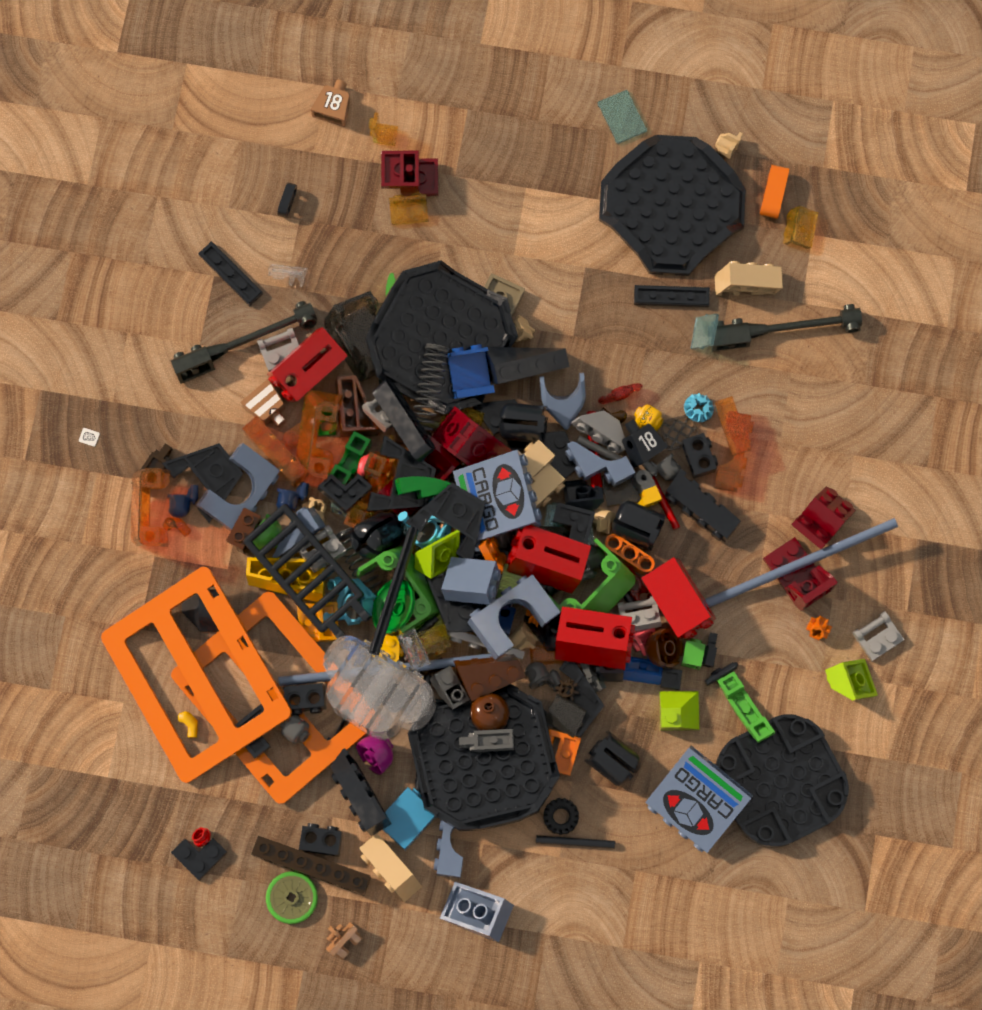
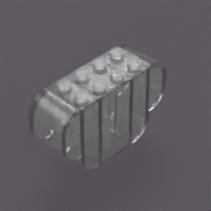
M342 636L330 645L323 658V666L330 679L326 695L338 716L371 737L381 740L394 737L401 728L414 731L423 728L429 722L436 709V699L431 686L423 679L424 676L415 670L412 673L407 669L406 664L399 660L397 662L393 661L390 658L391 655L384 650H381L379 655L370 654L371 642L366 639L361 641L354 636Z

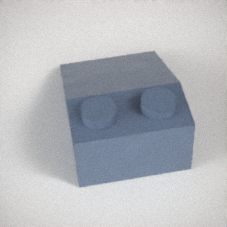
M454 882L440 919L482 937L499 942L514 905L499 896Z

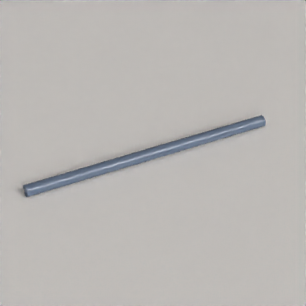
M895 518L705 600L709 607L715 606L898 527Z
M489 653L278 677L279 686L443 669L449 666L452 668L456 667L453 662L454 660L490 658L492 655Z

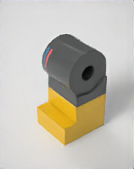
M647 470L638 471L632 478V485L638 490L641 497L638 504L647 508L658 504L662 498L651 474Z

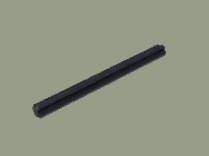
M409 527L369 649L370 654L379 655L419 533V529L415 527Z

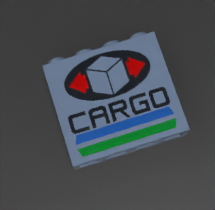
M518 450L453 471L457 486L486 503L476 547H479L480 542L531 524L537 527L541 526L540 520L542 515L535 503L537 495L532 490V476L530 472H527L526 468L528 460L526 455Z
M691 745L645 803L648 804L647 808L654 814L659 813L664 817L663 821L670 827L675 826L683 838L692 840L695 848L701 852L705 851L708 853L753 795Z

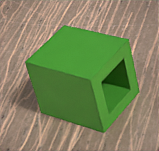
M698 639L686 640L681 666L700 670L706 644H703Z

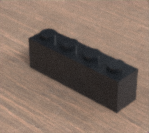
M488 347V351H485L492 384H501L570 367L566 348Z
M681 469L666 490L665 496L667 501L674 506L677 504L682 508L681 511L687 517L692 516L696 519V523L701 528L710 530L712 532L711 535L716 540L726 542L741 521L722 504L719 506L715 504L717 502L710 493H703L699 487L700 484L695 480L689 481L685 477L687 473Z
M344 748L331 765V769L334 772L331 776L337 785L340 784L343 788L340 792L344 799H349L352 804L349 808L353 815H358L361 820L358 824L362 831H367L373 836L392 823L358 763Z

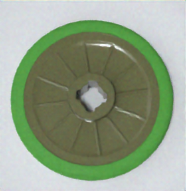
M291 871L278 875L270 883L266 892V904L269 912L278 921L287 924H296L306 920L314 912L318 901L317 889L313 881L299 872ZM290 893L296 895L294 902L287 900Z

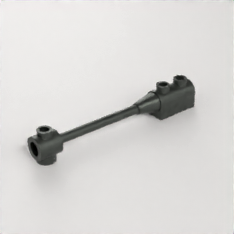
M300 301L295 305L296 308L293 309V316L226 344L222 343L207 347L194 345L191 348V352L185 355L183 352H177L173 356L174 359L170 361L180 384L216 370L213 362L238 346L296 322L304 329L313 328L317 323V317L311 303L306 304L305 301Z
M847 304L843 306L844 310H840V316L773 325L743 323L742 318L733 319L731 321L732 324L724 325V321L713 322V327L709 328L712 352L750 347L752 338L770 332L841 323V327L845 329L846 333H855L861 330L860 308H855L854 304Z

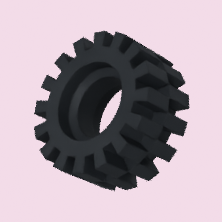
M557 798L550 801L544 810V823L547 829L554 834H568L578 824L579 811L577 806L566 798ZM558 809H564L569 814V819L564 824L555 822L553 818L554 812Z

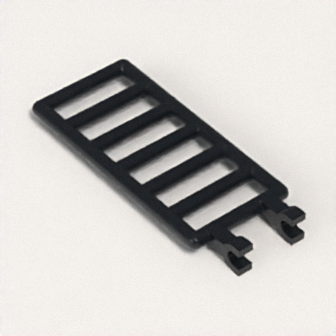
M283 504L244 538L243 543L319 632L323 633L329 628L336 638L343 643L348 639V636L335 622L347 611L353 608L365 622L372 618L359 603L364 597V593L287 504ZM285 513L292 522L259 550L252 541ZM298 528L304 537L272 565L265 555ZM310 542L317 551L284 579L277 570ZM323 557L330 566L297 594L290 585ZM335 571L342 581L309 608L303 599ZM348 586L355 595L322 623L315 614Z

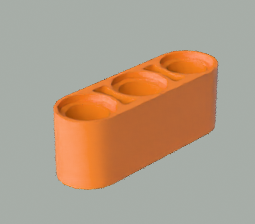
M771 164L760 215L778 219L789 168Z
M611 534L606 538L605 547L623 564L643 576L653 571L655 561L651 556L615 534ZM610 541H616L619 546L617 548H611L608 545V543ZM627 551H631L634 553L635 557L632 559H628L625 557L624 553ZM642 562H648L651 565V568L645 570L641 567L640 564Z

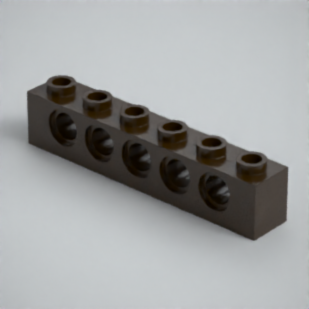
M261 836L257 837L251 853L256 858L365 896L371 880L370 875Z

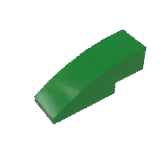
M421 476L403 477L395 480L398 495L417 492L418 499L436 496L450 484L448 481Z

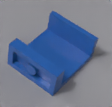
M482 344L470 346L471 350L465 351L463 347L454 348L452 353L447 354L454 399L495 393L494 385L490 384L485 351H488V347L482 348Z

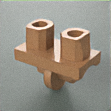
M351 922L345 928L339 924L335 930L330 926L328 930L332 933L326 939L331 943L326 950L332 956L336 955L343 960L349 954V951L343 945L348 940L352 944L357 945L362 940V937L357 932L358 929Z

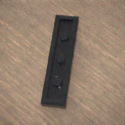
M212 241L198 253L249 307L263 295V292Z
M634 286V305L709 307V287Z

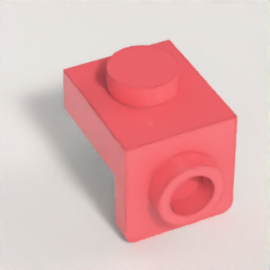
M655 628L634 632L633 648L636 652L640 651L643 656L646 655L644 647L648 637L656 631Z

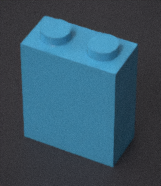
M408 787L385 811L392 824L383 829L405 851L436 818V816L424 809L423 801L420 799L422 795L415 788L410 790Z

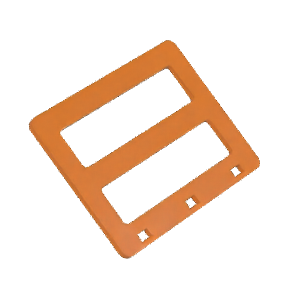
M200 567L105 630L101 635V640L178 777L184 783L192 782L291 717L292 710L215 576L207 567ZM213 586L219 594V596H216L215 598L209 591V589ZM195 594H198L264 708L263 713L240 728L235 726L171 614L172 609ZM151 623H154L219 737L218 742L193 758L189 755L126 643L128 638ZM244 637L249 647L243 649L238 640ZM272 688L278 696V699L274 701L268 693Z
M273 592L263 593L237 615L246 632L250 631L264 618H270L316 673L339 670ZM220 631L194 651L203 669L222 653H226L242 671ZM239 639L238 641L242 648H246V645ZM176 666L171 672L172 679L210 723L195 695L193 696L186 688L189 684L179 667ZM348 679L325 681V684L354 716L353 721L332 739L326 740L302 712V715L299 716L309 724L308 732L310 733L303 744L310 751L311 756L288 776H284L265 753L257 759L251 755L246 747L235 753L276 803L285 804L330 766L341 750L351 748L379 723L378 714ZM277 683L279 689L281 690L282 694L284 695V690H283V689L279 686V684ZM273 688L268 691L273 701L278 699ZM226 708V710H227V712L229 713V715H230L231 719L233 720L234 724H237L238 721L235 719V717H234V716L229 712V710ZM267 774L274 781L270 787L263 780V777Z

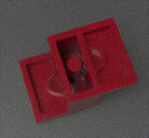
M419 150L381 151V189H400L401 196H438V158L419 159Z
M826 486L814 497L802 514L791 525L818 548L822 549L856 510L850 502L838 496L834 489Z

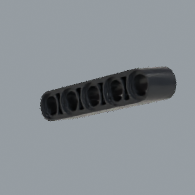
M386 378L372 393L411 455L418 462H423L436 450V447L397 386L390 379Z

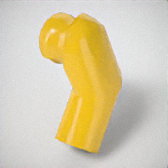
M188 711L179 713L178 721L188 727V738H197V719Z

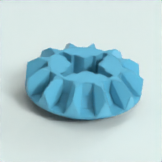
M700 393L692 394L684 403L685 414L695 422L709 420L715 408L713 407V400H710L707 395L704 396ZM697 403L699 405H705L702 408V411L700 409H694L697 406Z

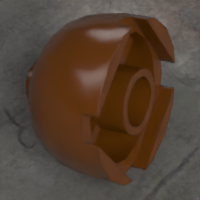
M660 629L653 632L648 637L645 645L647 658L657 667H674L680 662L678 661L679 656L683 655L682 639L676 636L673 629Z
M489 693L474 700L471 705L470 716L473 725L478 730H499L506 726L510 711L507 702L501 696Z

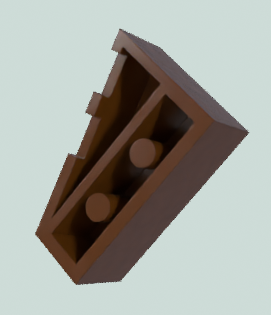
M337 376L335 389L340 438L351 437L354 431L363 436L378 435L380 428L362 409V405L367 400L357 376Z
M514 654L502 655L496 660L490 656V658L453 661L471 701L525 678L520 662Z

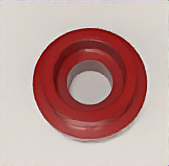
M200 827L196 829L192 835L194 844L198 847L206 845L210 841L211 832L207 828Z

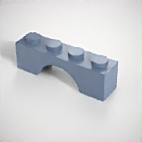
M441 820L439 831H443L442 839L438 838L436 850L440 851L439 859L435 858L434 870H437V875L461 879L463 857L454 851L450 840L454 827Z

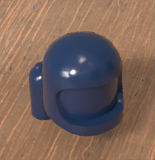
M301 482L296 491L277 488V492H279L276 503L277 508L287 504L294 511L297 508L299 498L300 501L307 498L309 483Z
M191 485L187 495H167V499H169L168 512L170 515L176 518H183L188 515L190 502L195 505L198 501L199 485Z

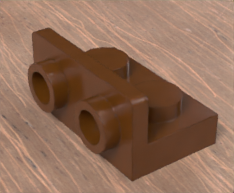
M243 508L226 541L234 545L237 551L244 554L247 547L243 540L260 525L262 521L261 516Z

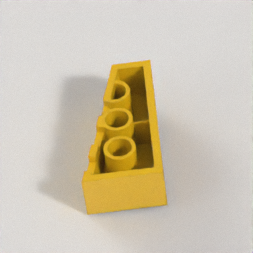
M247 557L246 577L248 585L287 595L256 557ZM279 558L267 559L273 565ZM291 558L277 571L286 579L305 560L302 558ZM326 566L315 573L309 568L290 586L298 594L322 573ZM326 579L304 599L318 602L324 597Z

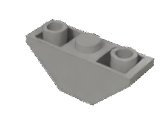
M606 411L582 415L572 421L571 424L578 431L586 433L595 442L606 446L608 450L616 454L625 450L622 439L625 437L620 421Z

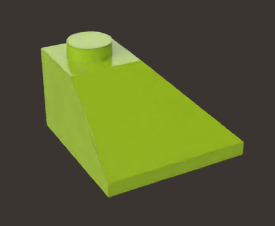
M456 530L415 552V569L430 579L446 571L451 557L459 558L456 552L459 549L460 531Z
M865 659L842 662L825 670L831 689L852 701L878 696Z
M699 691L659 692L660 731L700 730Z

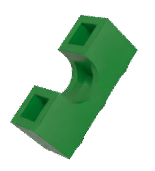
M354 431L345 446L342 459L338 465H334L330 474L346 486L356 475L361 457L369 452L372 446L371 439Z

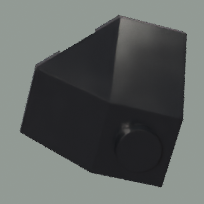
M582 479L565 481L563 483L565 485L563 488L564 499L567 505L595 511L604 502L602 487L597 485L594 487L589 486L587 481Z
M209 589L214 598L219 596L215 589ZM198 594L193 595L182 603V613L200 632L219 631Z

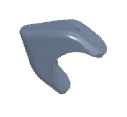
M579 373L578 386L574 392L563 397L551 394L546 389L544 376H540L541 400L544 406H548L545 409L565 430H568L585 403L584 373Z

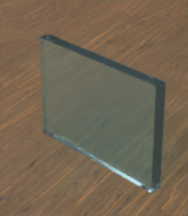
M628 90L597 102L617 144L647 132V128Z

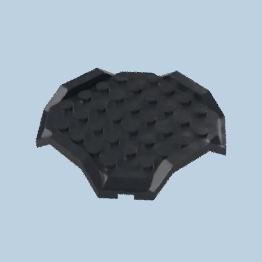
M654 135L642 141L617 162L601 181L599 221L610 227L638 256L649 274L663 275V273H670L679 276H689L703 259L724 241L744 229L746 189L736 172L706 142L697 137Z
M442 260L402 271L389 290L365 338L376 377L382 382L386 378L390 379L397 386L400 393L414 401L416 398H427L416 393L419 390L429 391L418 386L419 383H429L421 380L420 376H431L421 371L423 368H431L425 366L422 363L423 361H433L424 357V354H436L426 350V344L448 347L450 349L449 352L433 350L446 355L452 353L454 348L463 347L465 351L471 350L470 346L482 344V348L511 347L518 338V334L511 317L508 299L458 273ZM426 355L447 364L425 363L445 370V372L423 370L444 377V379L423 378L443 386L421 385L439 391L441 394L419 392L440 400L419 401L437 406V409H430L442 415L450 413L454 406L461 410L483 403L486 394L454 399L448 357Z
M512 684L491 693L501 696L508 704L510 715L503 729H513L514 750L472 752L470 748L459 747V737H469V733L480 731L473 725L470 716L471 705L474 702L471 699L455 709H452L443 699H430L422 710V714L417 722L415 721L407 733L424 809L459 831H482L520 822L537 814L560 779L542 701L530 694H525Z

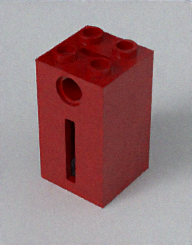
M322 327L314 331L267 374L270 377L268 380L275 388H280L282 391L280 394L287 402H297L348 355ZM323 348H325L326 351L323 354H321L320 351ZM287 377L292 379L291 386H288L286 383Z
M528 525L522 527V529L519 528L516 535L513 536L510 545L512 549L505 561L508 564L506 571L522 577L526 575L527 578L533 574L539 583L572 594L582 580L591 546L536 526Z
M673 557L641 578L678 638L689 640L697 635L696 631L711 627L714 624L713 621L717 619L680 559Z
M562 606L556 637L555 659L625 670L626 663H630L631 650L634 642L635 625H632V617Z

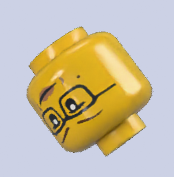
M649 404L639 407L634 414V417H636L635 421L640 428L646 424H651L657 431L664 420L662 412Z

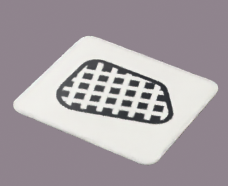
M83 428L79 442L95 446L100 433Z

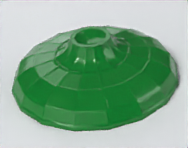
M404 579L386 634H392L402 629L409 622L414 611L415 594L409 582ZM392 580L383 585L374 600L372 621L375 628L377 627Z

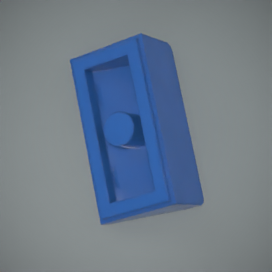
M631 657L630 663H626L623 680L660 685L663 667H657L649 659Z

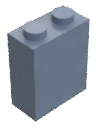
M451 557L441 588L445 600L490 605L492 597L496 595V583L501 578V570L498 569L496 561Z

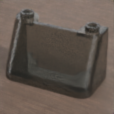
M371 291L335 304L324 320L326 331L348 355L344 360L360 382L376 375L365 339L378 309V300Z

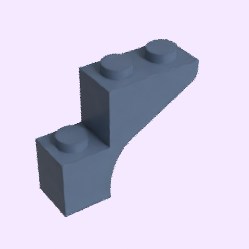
M574 441L566 446L567 450L565 453L569 461L573 460L576 466L574 467L576 474L579 478L582 477L584 481L605 471L604 477L609 484L612 483L613 487L635 475V471L627 456L609 461L600 458Z

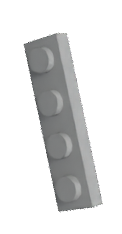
M465 632L446 633V635L451 636V641L461 644L462 640L470 642V647L479 650L481 646L485 647L478 636ZM511 648L505 654H514L517 658L523 659L525 652Z

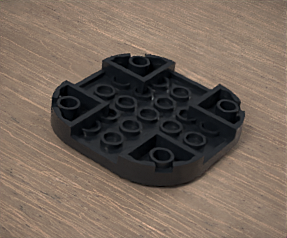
M794 714L779 715L769 720L768 722L774 729L775 734L759 743L748 731L734 737L723 747L716 761V766L753 795L734 820L748 839L764 847L777 848L789 845L830 824L845 808L849 794L846 774L837 762L824 737L823 731L808 718L806 719Z

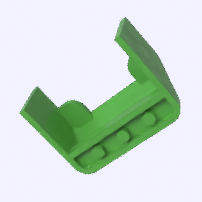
M596 538L594 542L607 554L601 562V568L608 577L582 605L574 598H567L559 605L550 595L548 596L560 612L563 606L608 613L635 585L636 578Z
M403 546L379 554L359 567L356 576L360 578L378 565L384 571L395 569ZM411 554L404 578L409 582L419 599L415 601L413 611L415 620L400 629L398 634L400 639L439 613L425 575L415 569V557L413 554Z

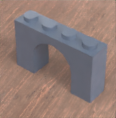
M244 443L239 444L229 460L243 469L251 479L252 490L247 500L241 504L234 505L226 502L211 490H206L196 504V507L229 531L234 527L243 508L252 512L256 511L257 506L255 505L259 500L262 501L266 497L269 485H274L279 478L277 474L280 470Z
M533 574L528 578L526 575L516 582L517 586L514 588L509 586L501 592L502 596L497 600L495 597L492 598L490 605L485 604L487 607L482 610L478 608L470 614L471 618L467 623L495 660L514 646L499 624V611L502 607L514 603L523 605L531 612L541 627L560 614L559 609Z

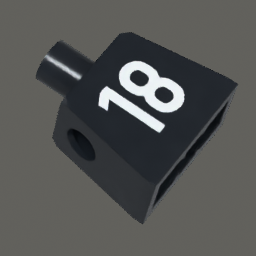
M635 419L625 424L630 435L622 439V443L633 468L644 464L668 448V445L651 424H646L640 428Z

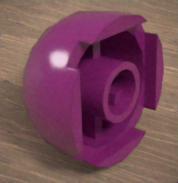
M370 735L357 743L356 749L363 762L367 760L372 765L369 769L373 773L380 775L391 766L394 753L392 750L393 744L389 739Z

